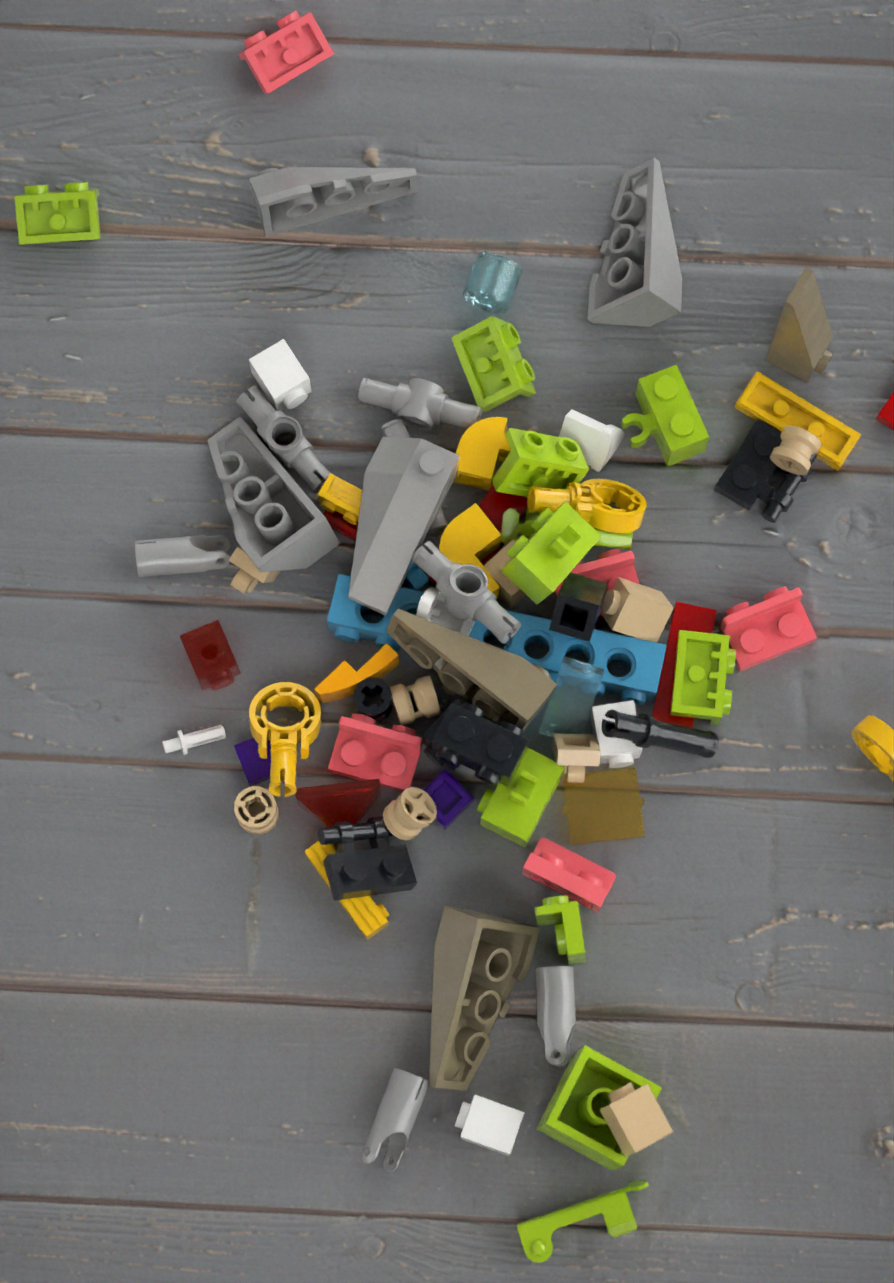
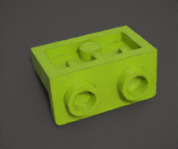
M88 182L64 183L65 191L49 192L47 184L24 186L25 194L14 196L19 245L100 239L97 202L99 190L89 189Z
M490 316L451 337L477 406L482 407V411L487 412L520 394L526 397L536 394L532 381L535 380L533 369L528 361L521 356L518 348L521 340L517 330L511 323Z
M509 428L505 437L511 452L492 478V482L496 492L528 497L531 486L566 489L568 483H580L589 471V468L576 440L568 437L541 434L531 430L525 431Z
M679 630L670 715L708 719L710 724L719 725L723 714H730L732 690L725 689L726 673L733 674L736 649L729 648V635Z
M554 896L542 899L543 906L534 907L537 926L554 924L558 954H567L569 965L586 963L578 901L569 902L568 896Z

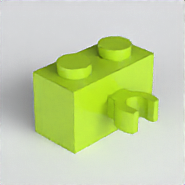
M677 364L640 378L635 396L644 415L631 413L626 415L621 422L623 429L634 425L638 426L642 431L640 435L630 438L629 444L631 448L643 446L648 441L649 436L653 435L667 467L704 453L709 435Z
M566 502L553 512L547 507L531 523L530 526L536 531L529 539L524 535L520 536L506 551V554L511 559L504 565L501 571L537 605L554 592L602 537Z
M527 748L509 788L499 783L495 791L490 788L486 790L477 808V811L483 813L480 825L526 848L564 774L565 766L557 765L555 761Z

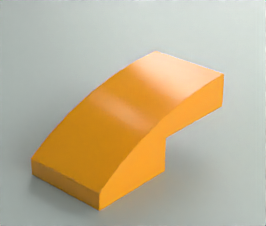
M386 643L357 672L344 660L314 688L317 699L323 704L354 695L356 687L363 680L368 678L382 679L399 665V655Z

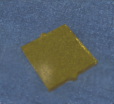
M636 768L585 773L584 783L567 782V775L562 776L566 803L562 812L568 819L571 845L645 837L641 811L644 799L639 796Z

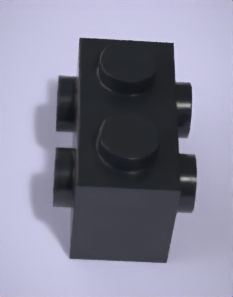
M451 702L432 739V751L437 752L436 757L453 767L459 768L461 764L476 771L474 775L485 783L493 786H498L500 783L509 788L528 748L529 740L522 737L524 732L508 722L501 721L497 725L485 719V712L469 703L463 702L460 707Z

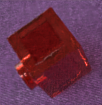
M219 620L180 635L202 690L209 687L213 691L225 688L235 681V676L241 674Z

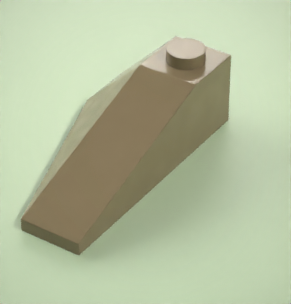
M805 267L785 301L765 361L808 383L814 372L822 375L831 360L833 353L827 349L833 335L814 271Z
M397 609L393 614L386 629V632L421 667L426 669L433 668L438 673L443 683L440 687L449 696L455 693L459 694L467 703L485 712V719L497 725L501 721H505L515 725L524 732L558 685L551 679L550 674L543 667L531 664L523 657L400 609Z
M451 906L444 907L434 945L430 1086L462 1091L468 1089L490 1046L488 1035L498 1016L505 1017L510 1008V1005L506 1003L508 996L516 981L523 983L530 969L540 928L476 910Z

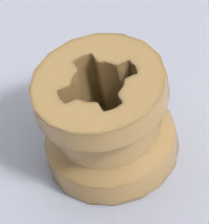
M785 426L780 435L782 442L779 447L773 449L770 459L775 465L785 471L796 475H807L811 467L809 459L811 455L818 452L822 443L809 431L796 426Z
M416 787L406 788L398 796L397 800H393L384 808L383 820L392 835L401 840H411L421 832L422 828L427 827L435 820L437 814L436 805L427 792Z

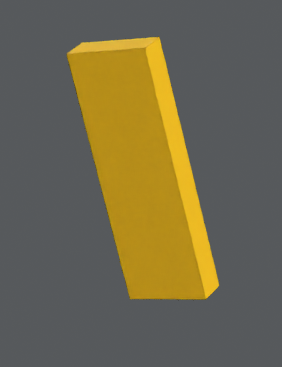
M758 371L735 403V409L755 421L759 419L780 433L788 425L809 431L822 443L816 453V458L837 471L840 470L861 437V434Z

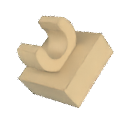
M237 547L229 559L231 563L240 568L230 585L243 594L246 592L251 593L258 581L262 583L274 582L280 572H260L241 547Z
M553 733L552 752L556 764L565 766L564 774H567L566 781L584 783L585 766H599L601 750L595 734Z

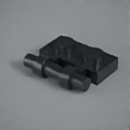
M758 419L717 482L714 490L748 511L756 499L759 498L767 503L761 513L762 517L769 522L775 523L781 512L788 511L793 503L792 495L801 482L807 481L812 473V468L810 467L807 475H796L775 465L771 461L770 456L773 449L779 447L782 442L781 433ZM817 454L811 455L809 459L811 465L816 459ZM777 468L786 475L778 488H773L767 482Z
M383 816L371 817L367 822L351 824L349 821L335 822L332 827L320 828L318 830L320 844H334L336 854H329L323 861L334 901L412 890L417 884L406 844L390 846L388 837L394 835L387 829ZM369 839L371 849L355 850L353 841Z

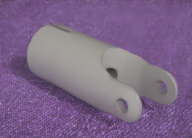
M199 535L135 541L138 576L150 577L196 573L226 568L230 564V555L226 552L230 548V541L222 535ZM220 541L224 544L222 546H218L216 543ZM222 558L224 561L219 563L217 559Z
M539 967L535 969L537 1026L545 1041L547 1061L554 1066L562 1067L570 1060V1041L576 1026L574 967ZM560 1052V1056L556 1058V1054Z
M397 1068L393 1069L362 1151L364 1163L370 1164L376 1159L381 1144L389 1137V1148L384 1158L383 1168L388 1173L396 1170L429 1087L428 1080Z

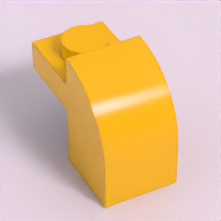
M486 418L476 422L464 432L456 450V454L459 455L458 473L453 482L489 491L493 485L492 478L496 474L499 461L504 462L511 452L505 437L508 418Z
M475 503L447 525L440 539L439 551L454 563H460L461 565L470 564L482 569L487 575V588L496 596V599L499 598L500 586L480 561L500 547L501 534L477 503Z

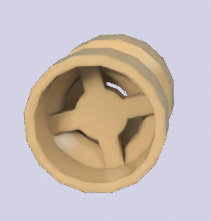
M429 675L418 678L414 684L409 686L397 684L390 687L393 706L400 725L407 726L413 724L416 718L422 716L430 719L441 715L437 696ZM409 692H412L417 712H414Z
M261 786L248 787L238 794L234 802L235 815L240 826L246 832L253 835H262L271 831L276 826L279 819V809L274 796L269 790Z

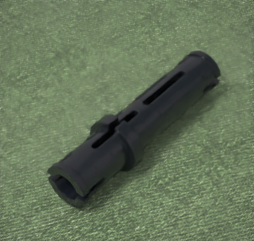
M609 710L605 713V716L615 719V722L602 720L601 728L604 736L632 741L635 746L641 748H648L652 745L699 755L704 758H711L715 755V752L705 749V746L718 749L719 745L718 736L713 731H703L658 721L652 715L646 713L635 716L616 710Z

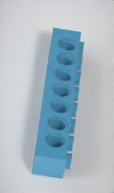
M338 574L327 619L329 632L335 633L334 637L342 641L357 643L359 638L375 641V646L380 649L387 643L395 652L399 651L401 646L386 632V629L397 609L416 615L420 599L425 592L401 587L387 616L384 615L380 622L371 624L362 619V614L369 608L348 598L351 576ZM506 610L516 620L521 622V627L512 638L509 637L506 646L502 650L523 657L531 664L543 667L550 674L551 679L558 684L556 687H562L563 683L580 686L579 690L589 695L603 696L604 692L621 695L620 699L624 702L634 700L635 705H644L646 701L654 702L667 645L594 629L589 642L549 630L550 619ZM477 620L472 627L469 637L483 642L487 636L493 633ZM531 643H540L546 647L548 653L541 659H532L525 653L524 649ZM571 652H581L588 658L589 663L585 667L574 668L567 663L566 656ZM615 660L622 661L628 666L629 673L624 677H615L609 673L607 665Z

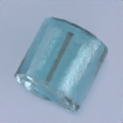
M487 251L480 252L477 255L463 291V297L470 304L482 310L497 314L506 313L521 278L522 269L506 257L488 253Z

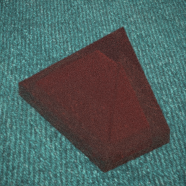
M379 779L296 788L295 798L300 807L326 827H332L335 822L349 821L351 824H357L381 796Z

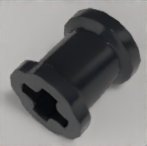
M368 678L359 683L354 692L357 714L371 717L376 722H382L389 717L392 711V693L386 682L379 678ZM380 694L381 706L373 703L368 708L365 697L369 695L374 698Z

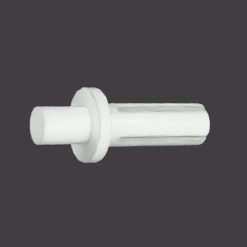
M222 725L184 735L182 730L177 731V738L162 741L165 754L181 750L182 754L186 755L188 754V748L225 739L226 733Z

